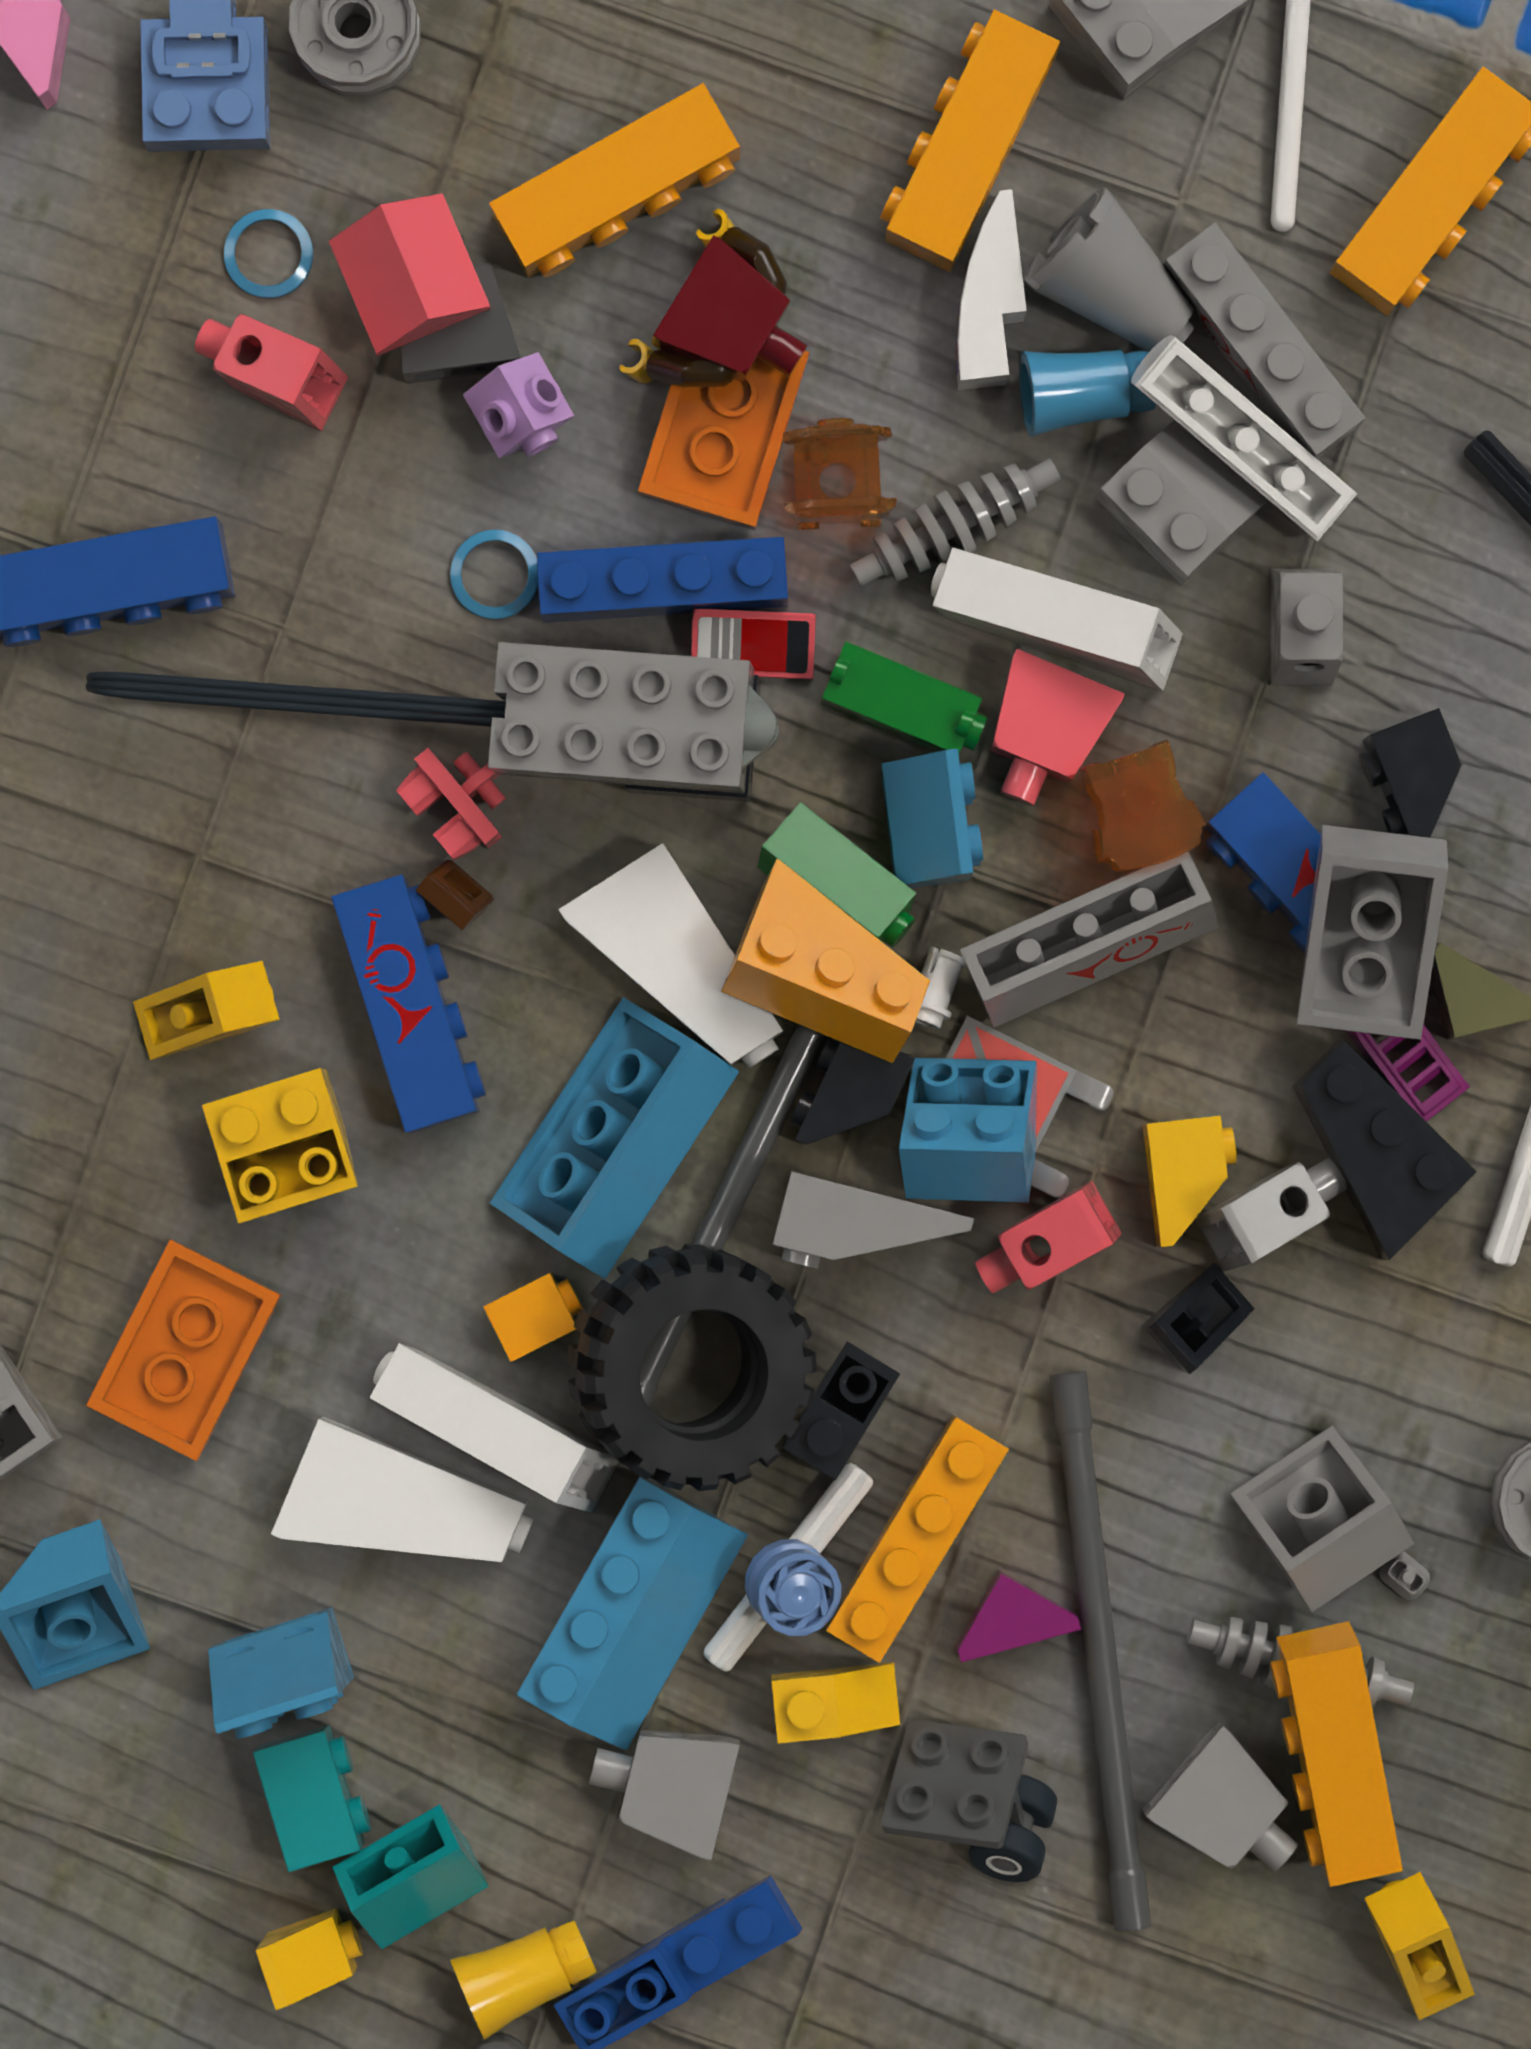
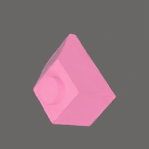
M0 0V47L48 110L58 100L70 17L61 3L62 0Z

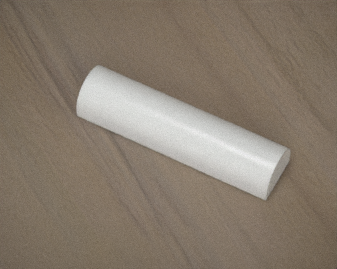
M1169 335L1161 340L1146 355L1135 370L1131 383L1314 540L1318 541L1357 495L1352 488L1176 337Z

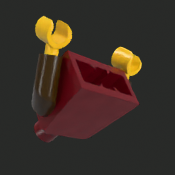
M715 209L712 212L714 218L721 225L716 233L706 235L700 229L696 231L697 237L706 248L652 336L651 345L660 350L655 351L639 339H631L628 343L630 348L642 354L641 359L633 367L619 365V370L638 383L646 384L655 380L683 388L725 387L734 379L744 382L758 358L785 375L790 376L808 346L778 327L779 322L788 309L790 300L785 295L787 281L770 247L740 227H735L727 214L721 209Z

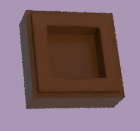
M449 859L429 873L416 889L421 896L461 930L480 917L494 900L492 894Z

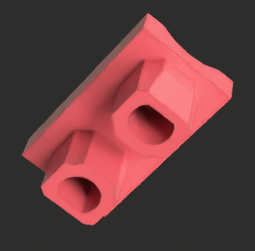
M429 747L414 758L419 766L405 778L396 791L417 817L443 796L456 809L458 814L432 834L454 861L474 851L482 843L489 849L502 838L498 830L471 799L476 794H479L492 810L506 799L492 782L499 775H496L488 768V763L481 768L468 751L458 757L453 763L467 779L460 786Z

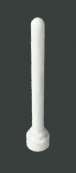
M1286 0L1270 219L1272 227L1279 232L1289 231L1295 223L1311 0Z

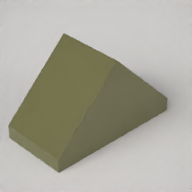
M1441 942L1436 944L1431 978L1447 1040L1531 1020V997L1445 944Z

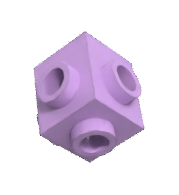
M539 352L496 367L463 394L498 458L521 450L524 451L526 457H531L546 450L559 440L555 431L574 417L572 410Z

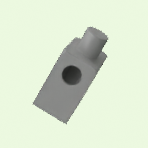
M1271 569V686H1332L1343 658L1342 572L1334 569ZM1316 663L1318 665L1302 666L1298 664Z
M1329 1158L1308 1170L1298 1162L1268 1175L1198 1215L1194 1221L1223 1272L1257 1261L1330 1217L1325 1202L1344 1192L1347 1186L1341 1171ZM1280 1198L1285 1204L1286 1213L1281 1208Z
M1218 1720L1142 1808L1146 1817L1153 1823L1230 1869L1234 1868L1248 1851H1251L1275 1872L1290 1858L1298 1846V1843L1273 1822L1287 1806V1800L1231 1732Z
M640 1730L634 1757L600 1748L597 1749L589 1785L625 1793L618 1821L695 1856L711 1861L740 1746V1738Z

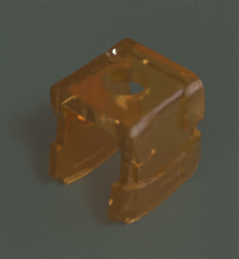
M830 418L817 421V426L794 429L793 431L783 433L782 442L786 445H793L796 502L784 503V508L792 520L797 521V530L819 529V524L861 522V527L882 526V518L890 514L896 507L897 498H884L881 496L878 442L887 441L892 437L890 427L854 424V420L850 418ZM843 465L854 474L855 488L848 496L831 498L821 489L819 483L820 476L829 466Z
M1167 739L1152 744L1148 749L1102 764L1098 762L1080 769L1083 785L1097 812L1099 830H1092L1096 863L1105 862L1110 864L1111 869L1115 872L1141 869L1176 858L1200 844L1202 826L1207 825L1194 800L1186 799L1176 779L1175 760Z

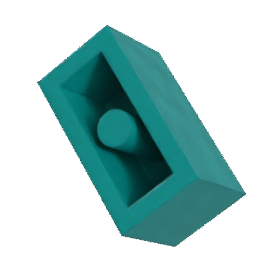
M329 1724L260 1745L253 1751L288 1872L361 1850L365 1844L363 1833L371 1831V1824L362 1796L359 1795L352 1798L345 1774L353 1772V1764L344 1736L334 1738Z
M440 1804L332 1867L350 1911L381 1950L489 1887L470 1843Z

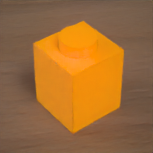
M552 1272L483 1306L510 1362L576 1330L577 1328L574 1327L576 1321L574 1316L579 1314L580 1309L584 1310L569 1279L567 1278L557 1283Z

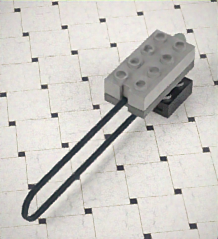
M498 642L494 693L506 701L127 672H91L86 676V690L88 692L125 699L491 727L488 768L496 775L625 784V789L629 793L751 802L754 760L770 749L777 741L779 735L778 721L770 707L760 697L761 680L758 675H754L755 669L751 662L746 660Z

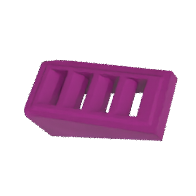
M1424 1024L1421 1040L1414 1039L1417 1044L1393 1063L1389 1061L1385 1054L1405 1038L1387 1036L1377 1044L1370 1035L1371 1033L1345 1030L1381 1077L1426 1122L1470 1088ZM1426 1054L1432 1063L1406 1083L1400 1073L1422 1055ZM1441 1073L1448 1082L1421 1103L1414 1093L1437 1074Z

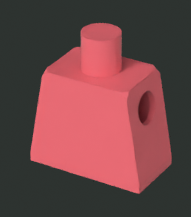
M243 314L236 317L231 328L213 319H208L201 327L195 341V352L214 360L213 370L231 387L320 431L323 430L348 379V376L321 348Z
M1016 649L1010 662L990 751L1013 760L1000 792L1014 800L1034 806L1047 775L1070 783L1118 709L1125 693Z
M1091 1180L1006 1228L998 1235L1002 1247L975 1261V1265L982 1280L992 1294L1019 1279L1030 1290L1114 1244L1122 1232ZM1037 1236L1046 1239L1051 1248V1252L1043 1257L1036 1255L1030 1247V1240Z

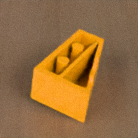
M777 858L760 890L721 992L893 1063L912 1032L930 980Z

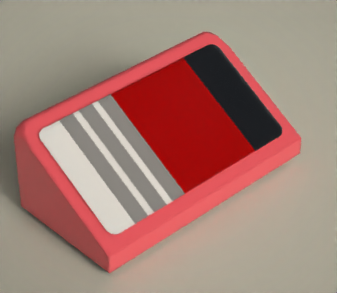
M693 609L691 656L750 661L755 669L754 675H758L759 678L813 680L816 614Z

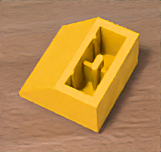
M314 1069L202 1105L238 1224L358 1187L345 1126L326 1069Z

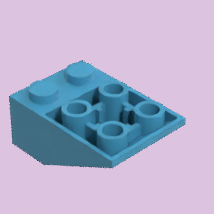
M333 1607L214 1644L208 1649L215 1730L218 1734L233 1729L236 1739L245 1738L271 1729L273 1727L272 1724L278 1722V1718L285 1715L284 1712L294 1710L296 1719L300 1720L333 1709V1704L339 1702L338 1698L344 1696L343 1690L354 1679Z

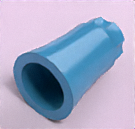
M1120 349L1090 353L1021 351L1019 357V392L1023 419L1028 435L1033 437L1063 427L1098 420L1128 417L1129 412L1154 410L1156 404L1131 383L1135 370L1150 351H1133L1123 353Z

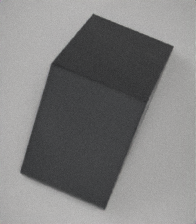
M1214 1262L1142 1326L1182 1372L1191 1374L1255 1308Z

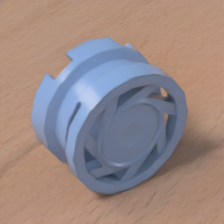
M780 1539L766 1545L753 1557L746 1571L745 1592L749 1604L775 1631L788 1636H806L822 1629L834 1617L841 1601L842 1585L835 1568L812 1545L798 1539Z

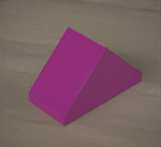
M998 1569L956 1643V1649L962 1663L1081 1630V1626L1074 1612Z

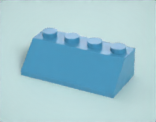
M623 997L492 1198L490 1204L562 1254L606 1279L740 1071L691 1038Z
M640 1476L516 1695L571 1727L627 1750L748 1534L667 1487H663L653 1479L648 1478L646 1480Z

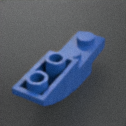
M770 1875L726 1901L724 1898L638 1948L557 2000L553 2006L579 2049H603L687 2002L699 1990L796 1937L803 1928Z

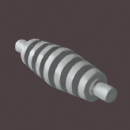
M1049 458L1028 470H1020L1015 463L1002 468L1006 482L1002 484L999 483L992 472L979 476L980 483L985 492L980 496L969 481L958 484L956 489L963 503L959 507L956 506L946 490L934 495V500L941 516L935 519L928 506L922 503L913 510L920 528L913 531L906 518L903 517L893 524L899 539L891 542L884 531L874 537L873 540L876 548L872 549L873 553L849 565L856 581L861 587L884 574L886 577L891 574L896 582L908 578L903 565L908 561H911L918 573L931 569L925 553L931 549L940 563H947L951 553V548L947 541L951 538H954L960 550L973 552L977 548L969 529L975 526L982 539L988 542L997 535L991 520L992 516L997 515L1003 526L1007 528L1017 521L1012 508L1013 505L1018 503L1026 514L1036 508L1035 497L1038 496L1037 492L1061 480L1054 463Z
M1228 1617L1225 1625L1221 1624L1220 1626L1193 1619L1188 1632L1187 1643L1213 1650V1654H1216V1664L1226 1669H1230L1235 1657L1240 1658L1239 1674L1249 1679L1254 1677L1259 1664H1262V1684L1275 1689L1270 1662L1280 1660L1276 1637L1292 1634V1626L1278 1624L1271 1640L1268 1641L1266 1640L1267 1622L1254 1620L1250 1625L1248 1633L1244 1634L1242 1633V1618ZM1372 1656L1365 1668L1372 1708L1376 1701L1380 1702L1382 1699L1408 1706L1412 1698L1414 1682L1388 1675V1672L1385 1671V1661Z

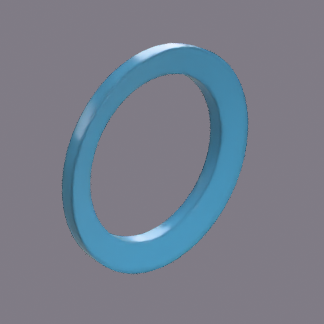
M274 209L257 210L242 217L231 228L224 245V262L231 279L244 292L258 298H279L292 293L306 280L313 263V245L305 227L292 215ZM266 220L277 221L288 226L297 235L301 245V260L297 270L286 281L271 286L259 285L248 280L240 272L235 259V248L241 234L249 226Z
M504 530L479 532L468 538L454 555L450 570L453 591L460 603L477 616L486 619L511 617L526 608L537 592L539 583L536 555L522 538ZM489 541H501L514 546L523 555L528 566V581L522 594L510 604L500 607H489L476 602L466 592L462 582V566L467 555L476 546Z

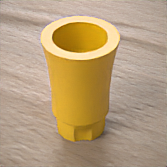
M575 1920L557 1928L553 1927L549 1932L544 1927L494 1948L450 1959L484 2040L513 2020L554 1998L572 1991L570 1984H578L579 1981L597 1973Z

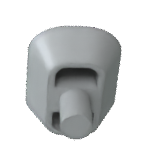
M1404 1551L1380 1568L1381 1580L1406 1600L1418 1598L1430 1582L1428 1570Z

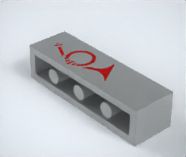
M1213 223L1166 259L1164 266L1194 307L1192 313L1194 318L1279 427L1317 459L1359 428L1366 417L1216 223Z
M1186 848L964 947L960 951L970 978L992 1026L995 1028L1215 930L1219 926L1212 899Z

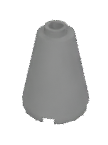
M1105 187L1101 189L1100 194L1095 191L1085 199L1052 234L1051 238L1054 241L1047 251L1050 255L1049 259L1047 260L1038 252L1024 274L1023 282L1032 290L1146 351H1151L1161 340L1169 335L1176 337L1183 343L1195 327L1189 321L1194 307L1116 197Z

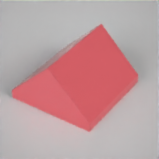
M443 193L381 204L329 240L377 356L491 309Z

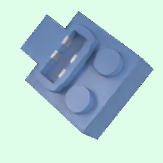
M169 0L170 19H140L143 143L149 152L271 149L268 27L264 17H236V0Z

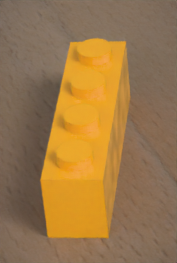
M995 9L986 26L977 21L975 22L960 53L961 56L969 59L959 80L951 76L948 77L935 103L933 110L941 113L942 116L932 135L924 131L921 132L908 158L907 165L915 168V171L906 190L895 186L881 213L880 219L889 223L885 234L886 242L951 273L1057 56L1060 45L1059 40Z
M1483 66L1337 259L1329 274L1387 317L1398 302L1409 309L1431 280L1421 272L1434 254L1446 260L1467 232L1458 222L1471 205L1482 212L1503 184V181L1494 174L1509 156L1519 163L1531 147V101Z
M703 82L489 202L493 218L527 278L538 272H541L543 278H547L570 266L575 261L572 253L594 242L597 248H601L622 237L629 230L626 223L647 212L650 218H654L671 210L682 201L679 193L701 182L703 188H708L726 179L735 171L733 163L740 160V145Z
M953 1414L842 1596L834 1617L825 1625L827 1632L876 1662H881L1009 1451L1005 1445Z
M1346 1621L1276 1637L1280 1660L1271 1661L1270 1669L1278 1699L1288 1697L1291 1716L1281 1718V1725L1289 1755L1299 1753L1302 1772L1292 1774V1782L1299 1810H1310L1313 1828L1303 1830L1304 1844L1310 1866H1322L1330 1887L1403 1871L1361 1646L1350 1622Z

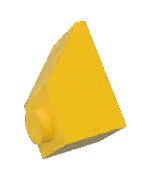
M263 960L208 972L133 1001L150 1060L243 1034L280 1020L274 1001L273 989L269 983Z
M1221 1115L1142 1125L1156 1247L1174 1246L1228 1178L1227 1165L1236 1164L1237 1162L1233 1128H1222Z
M894 1662L771 1674L778 1744L839 1738L900 1725Z
M1421 1872L1403 1880L1389 1882L1379 1891L1364 1897L1379 1937L1418 2020H1422L1475 1995L1450 1926Z
M338 1908L267 1932L255 1950L275 2010L292 2005L353 1976L358 1967L355 1958L363 1955L360 1938L353 1921L342 1922Z

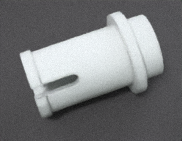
M929 947L921 974L928 978L930 983L915 1022L933 1029H940L943 1019L949 1020L952 1013L947 1010L965 962L963 957L943 949L939 952V949L936 947Z

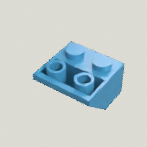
M950 749L882 763L880 771L893 874L910 888L969 881L974 873L973 866L981 865L980 861H983L979 824L967 825L965 805L973 804V799H975L971 762L960 763L958 749Z
M915 1058L899 1144L906 1199L1029 1203L1036 1150V1061Z

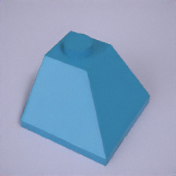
M101 1519L42 1539L0 1592V1630L33 1690L150 1649L149 1640L121 1558Z

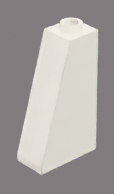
M953 547L947 563L941 562L937 567L931 585V596L935 598L932 606L948 619L1164 691L1183 635L1160 608Z
M663 843L558 909L568 925L729 1065L732 1066L742 1059L749 1069L779 1049L773 1039L782 1034L783 1030L771 1012L721 992L735 955Z
M399 1343L394 1352L391 1351L384 1356L375 1371L373 1382L376 1387L370 1399L555 1503L592 1513L619 1462L603 1448L418 1349Z
M322 1417L317 1421L271 1535L285 1540L502 1562L508 1549L520 1553L534 1519L523 1515L528 1503L523 1498L327 1417Z

